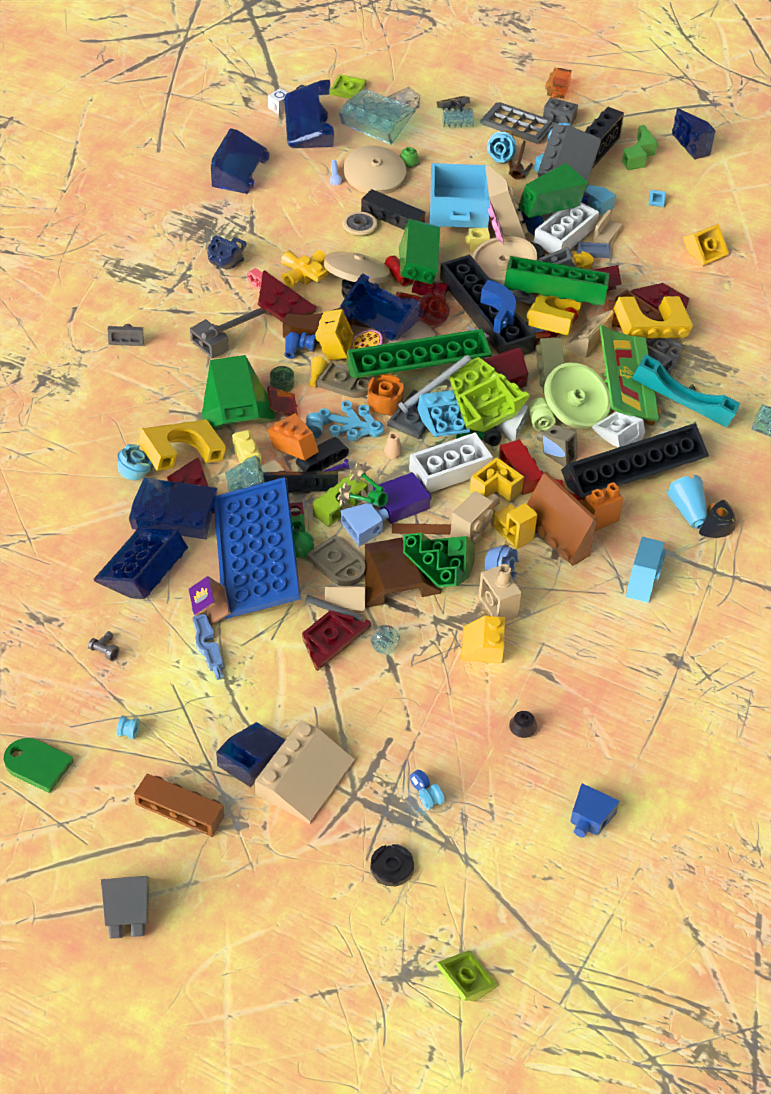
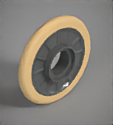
M366 212L350 213L342 222L343 228L353 235L370 234L375 231L378 224L376 218Z

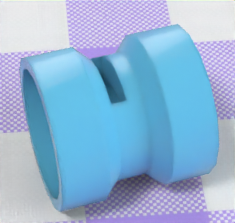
M310 413L306 417V425L313 432L314 438L320 437L323 431L324 417L319 413Z

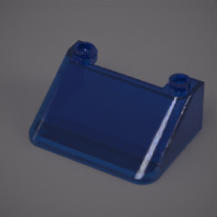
M320 80L288 92L285 95L287 144L291 148L333 147L334 129L329 123L321 124L319 95H329L330 80Z

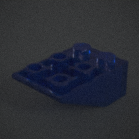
M678 108L674 117L672 135L694 160L710 156L716 130L707 121Z
M255 722L231 736L217 750V766L244 784L252 787L257 777L285 742V739Z

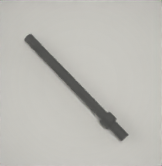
M258 308L219 326H212L208 331L201 333L202 339L216 337L221 332L260 316L267 311L263 308Z

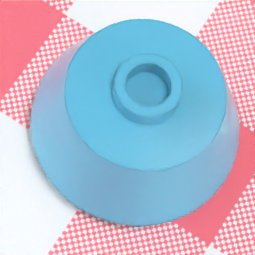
M497 132L490 137L487 144V152L494 161L505 163L512 160L516 154L517 143L512 135L506 132Z
M135 444L126 445L124 449L118 452L117 457L119 473L129 480L137 481L141 480L152 470L153 464L145 452L139 449L140 446Z

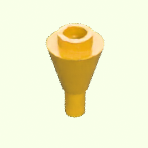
M322 357L311 359V380L309 383L311 387H316L318 378L328 365Z

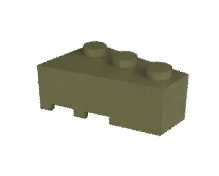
M540 338L539 345H536V359L540 374L539 383L543 393L548 375L557 366L564 364L561 338Z

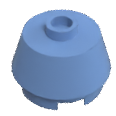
M509 545L491 548L485 558V571L501 564H507L511 568L510 573L512 580H514L517 572H514L515 562H519L518 551L512 549Z

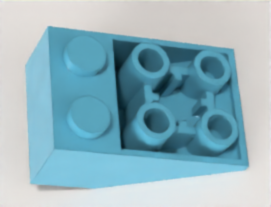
M453 390L420 394L417 407L424 425L435 437L470 433V429H467Z

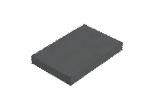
M413 390L404 402H406L419 391ZM419 401L408 408L409 412L406 414L399 407L388 420L387 426L419 439L427 429L417 409Z

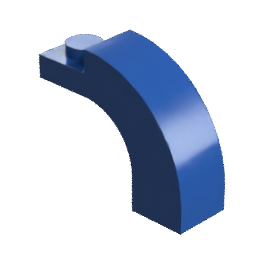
M487 280L482 288L481 303L490 305L499 311L494 320L493 331L500 333L503 327L506 328L507 324L513 325L516 299L513 293L504 285Z

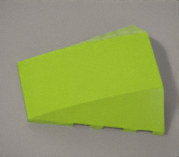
M479 357L471 360L449 377L465 426L471 430L485 432L515 417L530 397V394L526 391H521L519 386L506 380L503 374H498L492 366Z

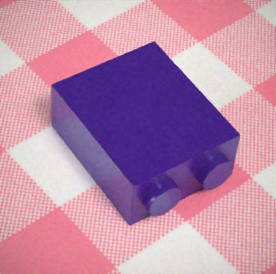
M413 472L379 484V486L384 487L383 492L388 495L386 505L379 507V509L385 508L389 515L387 520L390 524L430 509L431 494L423 487L421 480Z

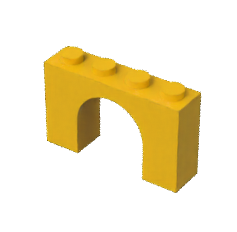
M539 293L535 303L533 302L531 309L528 310V326L568 335L572 328L574 313L564 310L572 307L579 315L583 302H576L568 298L559 299L557 296L551 295L542 296Z
M664 296L658 308L664 321H654L646 317L639 309L635 297H619L613 308L623 333L633 337L638 336L651 339L687 338L693 327L679 296Z
M207 419L141 428L138 441L157 471L174 468L177 453L170 444L173 442L191 445L199 452L206 463L222 461L226 450L225 444Z

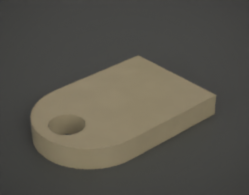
M331 359L318 378L317 387L348 397L361 398L368 395V383L373 377L352 378L347 364Z
M337 535L332 536L312 549L306 556L315 567L337 585L352 586L359 583L365 576V562L362 557ZM354 572L357 575L349 576L348 573Z

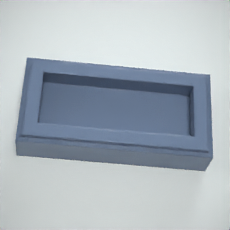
M577 242V253L585 251L590 253L593 258H610L609 243Z

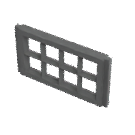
M496 102L480 120V123L484 126L506 132L535 144H540L555 124L553 120L501 102ZM502 110L508 112V115L504 116L498 112ZM514 114L519 116L520 118L516 120L510 118V116ZM495 117L501 119L502 121L501 123H497L495 121H492V119ZM525 118L531 120L532 122L528 124L522 122V119ZM505 121L513 123L514 125L512 127H509L503 124L505 123ZM537 122L543 124L544 126L542 128L533 126V124ZM518 125L526 129L524 131H520L515 128ZM530 129L538 133L536 135H532L527 133V131Z

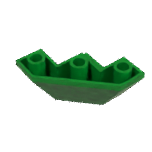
M423 533L404 534L403 553L439 588L456 587L470 577L474 564L475 543L467 536L429 539Z

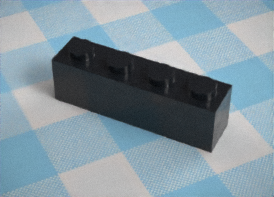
M371 189L361 198V212L369 213L375 218L405 230L409 218L425 223V211Z

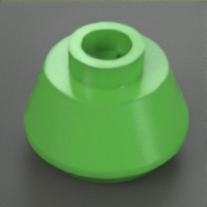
M406 147L402 150L400 157L403 159L406 167H413L419 163V156L414 148Z

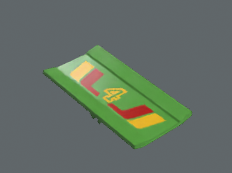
M600 325L606 369L604 377H607L605 382L608 383L611 409L644 420L658 421L659 415L655 391L632 379L645 354L648 355L646 338L633 337Z

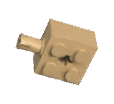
M474 491L452 512L450 538L467 536L476 544L480 537L491 529L493 509L500 504V498L495 494H491L487 498Z
M501 564L481 572L479 598L491 616L505 617L506 622L518 617L522 591L520 586L516 585L512 580L510 566Z

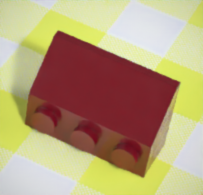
M520 347L483 359L498 374H503L506 380L519 386V389L527 386L528 370Z

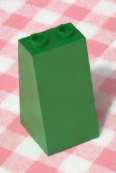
M564 163L525 185L519 202V209L529 218L578 207L588 182L568 163Z
M409 218L399 244L400 274L402 277L433 284L438 271L440 227Z

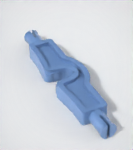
M206 614L194 615L193 625L196 631V647L200 654L205 657L209 671H214L217 680H219V676L222 679L224 677L221 670L223 668V661L220 656L218 643H205L214 638V631L208 622Z

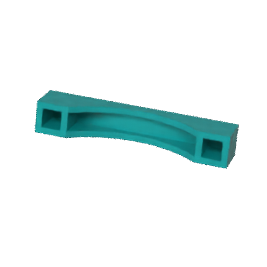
M646 354L632 377L633 380L726 428L736 415L740 405L739 402L725 395H709L685 387L665 370L661 362Z

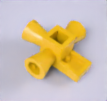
M291 250L286 251L282 256L281 264L291 267L293 270L282 274L284 284L289 288H293L298 281L304 285H307L312 280L317 283L329 275V271L322 266L324 265L326 254L322 250H316L310 258L306 255L298 258Z

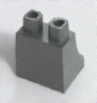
M149 877L101 879L105 926H108L110 939L123 938L122 925L131 924L132 937L144 936L146 923H148Z

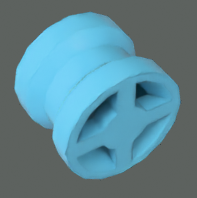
M122 715L117 725V736L122 737L126 735L134 740L139 731L140 720L137 718L129 719L127 716Z
M436 783L431 785L429 789H421L419 791L420 799L427 810L432 809L436 804L441 805L445 802L442 790Z

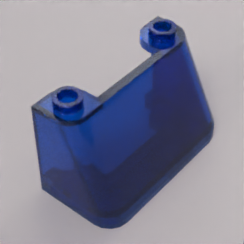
M230 128L211 161L212 187L248 194L254 186L252 174L259 162L264 164L269 160L270 153L267 148L239 130Z
M362 273L341 303L340 308L343 310L346 318H353L384 334L390 341L398 340L423 316L419 301L413 298L410 301L407 298L403 300L381 289L377 283L369 282L370 277Z

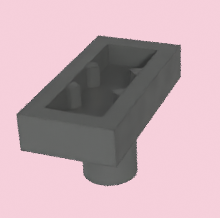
M131 324L108 326V344L143 346V327H133Z

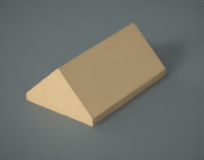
M610 310L588 318L563 347L581 357L587 358L601 342L599 326L603 325L611 330L614 311Z

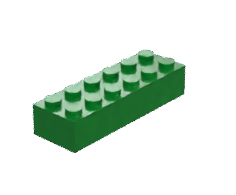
M510 256L504 286L513 291L523 290L526 293H540L542 296L551 295L557 296L559 299L568 298L576 302L585 301L593 305H604L610 273Z

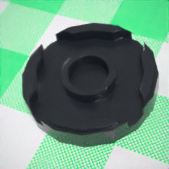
M398 844L381 846L371 857V873L379 883L385 886L396 887L402 885L411 878L414 872L413 856L405 847Z

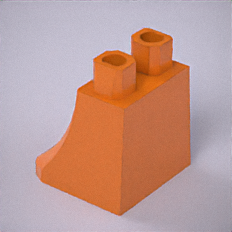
M614 482L608 484L607 488L602 490H593L585 499L579 501L597 518L595 531L616 523L620 519L623 497L619 493V487Z

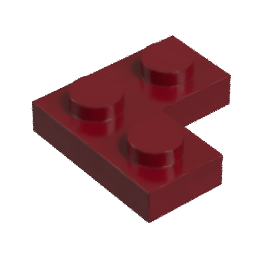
M415 280L412 286V293L426 296L423 306L440 309L448 291V284L434 281L433 284H428Z

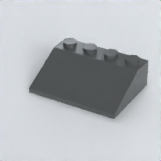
M554 124L537 173L538 177L564 163H568L588 182L601 139L569 125Z

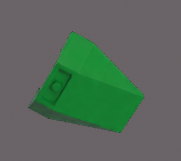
M246 355L210 360L202 420L207 419L214 430L223 429V425L257 420L258 424L276 421L270 398Z

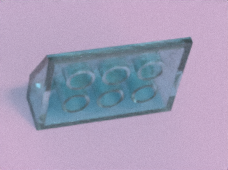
M365 88L347 100L338 113L342 124L392 145L415 113V109Z

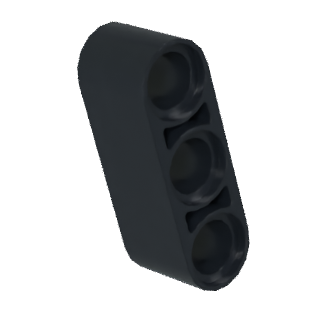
M333 437L317 445L319 452L306 460L297 458L295 463L303 472L324 470L346 458L349 449L337 437Z

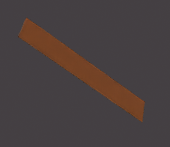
M392 523V534H450L451 524Z

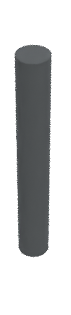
M308 594L306 596L305 602L328 611L339 612L342 615L354 616V620H362L363 615Z

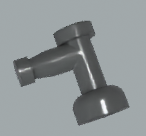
M107 631L99 640L92 638L89 641L88 649L104 653L107 660L114 661L119 654L118 646H106L108 641L113 638V634L110 631Z

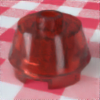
M436 292L422 296L417 304L419 320L428 326H435L445 322L450 312V307H448L446 302L447 299Z

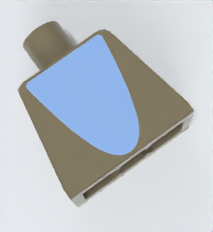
M553 425L547 431L540 430L538 432L537 440L543 442V452L545 455L563 467L578 459L576 431Z

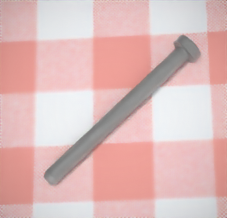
M466 355L406 402H400L398 406L404 414L409 412L408 408L419 401L420 394L431 392L469 363L471 360L470 356Z

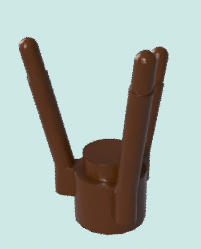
M525 140L522 143L517 163L513 165L512 160L509 161L508 174L514 179L524 178L533 166V163H530L524 170L521 164Z

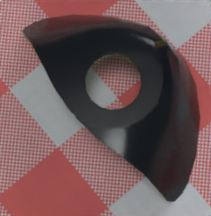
M726 500L717 502L710 509L699 530L701 536L721 538L730 535L734 531L736 524L735 513ZM724 508L728 515L721 517L717 514L716 510Z

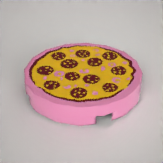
M375 330L364 331L353 339L350 349L384 344L383 337Z

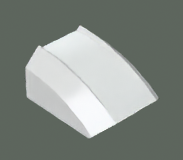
M619 412L613 413L592 426L596 433L616 447L640 441L645 434L643 419Z

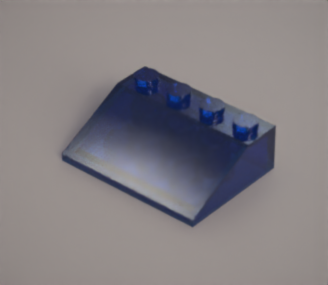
M144 478L132 504L129 516L130 525L135 530L207 539L218 488Z
M137 529L93 580L129 598L145 599L151 594L156 585L162 581L167 572L172 569V566L178 559L183 556L188 546L178 530Z

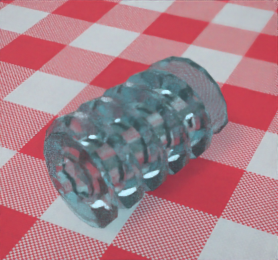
M445 108L442 115L443 128L445 123H447L449 128L451 123H453L454 127L457 126V123H459L460 127L463 126V123H465L466 127L471 123L473 127L474 114L472 108H469L468 112L466 108H463L462 112L460 108H457L456 112L454 108H451L450 112L448 108Z

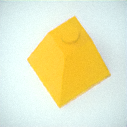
M719 223L683 237L688 253L702 265L729 254Z

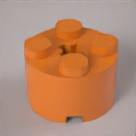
M381 374L380 377L376 379L373 377L369 381L368 405L370 411L392 416L400 408L398 404L400 402L403 403L404 385L398 377L391 374Z

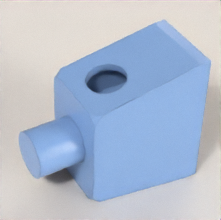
M370 503L341 510V524L358 546L381 534L383 531V521L389 518L385 508L376 511Z

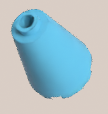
M694 475L695 478L689 479V476H685L669 485L670 490L667 489L666 492L692 528L701 529L708 515L703 481L698 475Z

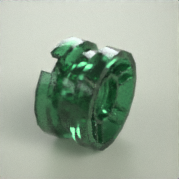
M278 366L272 369L270 372V386L272 390L278 393L280 391H284V393L290 392L294 388L293 370L286 366Z

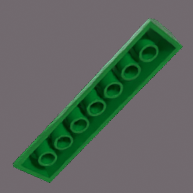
M477 329L347 350L346 364L350 376L357 379L456 363L466 355H469L471 360L477 357H492V353L483 330Z

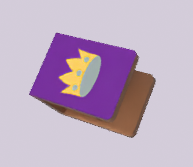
M205 577L188 589L193 614L198 616L206 611L210 625L215 624L230 613L225 586L211 577Z

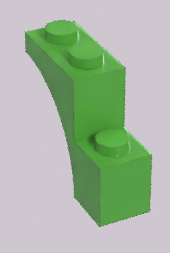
M645 125L639 126L638 142L623 150L622 163L627 170L644 168L647 157L655 155L658 144Z

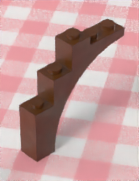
M366 284L357 297L334 310H343L351 329L352 325L370 328L372 321L375 322L376 319L372 298L375 299L377 289L374 288V284ZM323 313L309 315L286 314L283 322V338L291 332L298 333L300 336L303 332L308 333V335H316Z

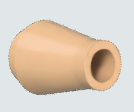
M396 432L389 433L384 448L386 456L390 459H396L402 453L399 434Z

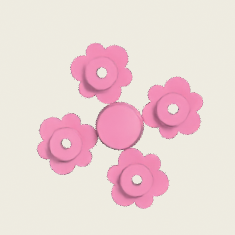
M490 203L488 212L490 217L493 218L492 224L497 240L505 245L503 240L504 234L492 203Z

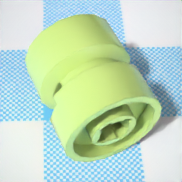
M535 398L527 405L533 428L537 431H547L555 424V417L547 404L546 398Z

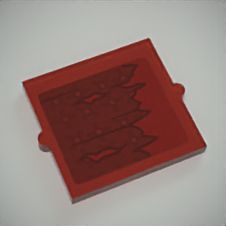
M272 386L267 387V399L269 400L270 410L287 416H291L294 413L298 415V405L296 404L294 394Z

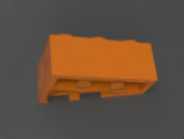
M296 413L274 423L272 427L267 429L272 446L276 450L303 460L319 452L313 432Z

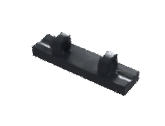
M338 471L263 472V483L285 477L288 492L328 491L338 484Z

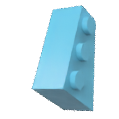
M646 537L641 538L626 597L649 603L654 581L659 580L666 550L663 549L664 542Z

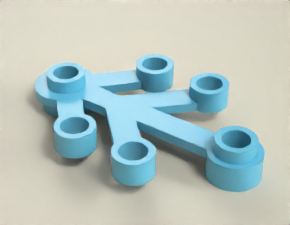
M348 400L342 402L341 409L343 412H346L349 418L331 414L326 408H322L318 412L324 417L323 425L329 424L331 421L346 424L343 426L335 424L330 427V434L334 437L347 432V438L350 441H355L359 437L368 434L372 437H379L384 432L383 423L372 418L367 405H360L358 408V414L363 416L366 422L360 421L352 409V402Z

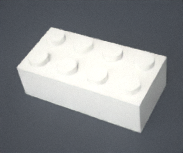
M580 203L578 207L557 211L536 228L534 243L541 245L549 253L556 252L565 247L572 249L577 242H580L595 229L599 211L583 203Z
M472 433L410 454L409 470L421 480L423 487L431 493L471 479L473 474L492 461L493 456L478 435Z

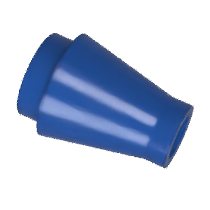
M291 332L285 337L284 355L288 359H293L299 349L301 336L298 333Z

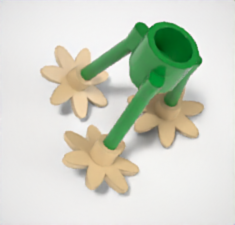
M366 461L361 465L356 463V469L350 470V473L353 474L350 477V481L355 479L358 483L360 478H364L376 489L369 490L367 494L362 489L361 496L349 492L351 485L347 486V482H345L343 488H339L341 494L337 498L340 500L341 507L343 504L347 505L348 499L351 498L360 501L356 506L366 503L379 507L386 505L388 495L383 492L384 487L379 486L366 475V471L370 469V467L366 466Z

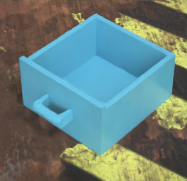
M432 163L430 184L431 225L488 228L490 198L485 167L488 165Z

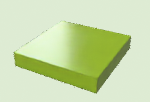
M339 74L330 89V95L358 100L367 84V80Z

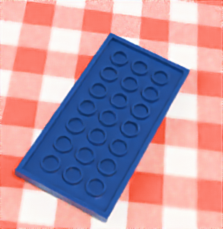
M286 478L214 496L220 584L225 586L230 613L225 616V619L300 600V585Z

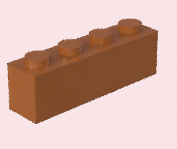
M147 773L134 792L135 804L211 837H213L224 818V805L219 801L205 798L195 791H188L179 784L164 781L159 776H152Z

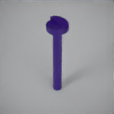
M344 459L343 464L323 471H337L342 468L349 470V460Z

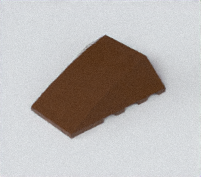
M402 537L365 544V608L384 605L385 594L419 588L422 597L441 594L437 585L403 553L404 540Z

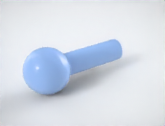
M332 160L330 183L332 185H340L342 177L338 174L337 161Z

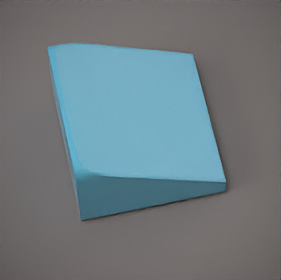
M650 190L648 205L664 207L666 192Z

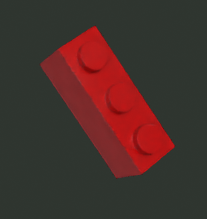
M520 439L500 445L499 459L524 476L521 494L525 495L534 492L543 475V471L538 468L536 460L530 456L527 446H524Z

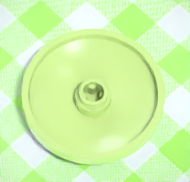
M570 362L557 366L548 375L544 385L545 398L551 411L563 423L577 429H590L593 425L607 417L611 406L609 390L595 371L585 365Z

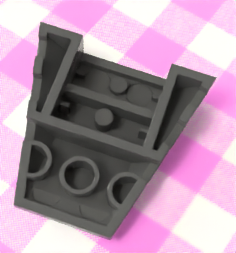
M646 338L648 355L661 362L665 370L671 374L685 345L672 338Z

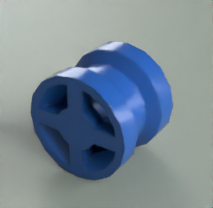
M303 332L300 338V349L304 350L306 348L314 352L317 346L316 335H308V333Z

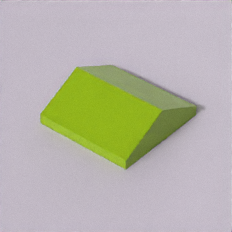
M470 950L439 961L436 964L464 1001L476 1002L497 987V983Z

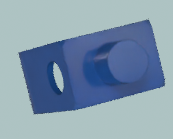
M582 783L570 820L572 824L576 825L574 833L581 838H584L588 831L598 835L615 816L619 800Z

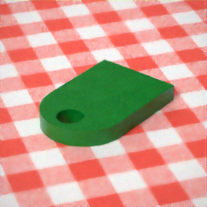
M22 738L14 741L7 747L4 753L5 767L11 775L48 793L53 790L74 762L72 756L33 738ZM15 751L22 752L20 756H12V753Z

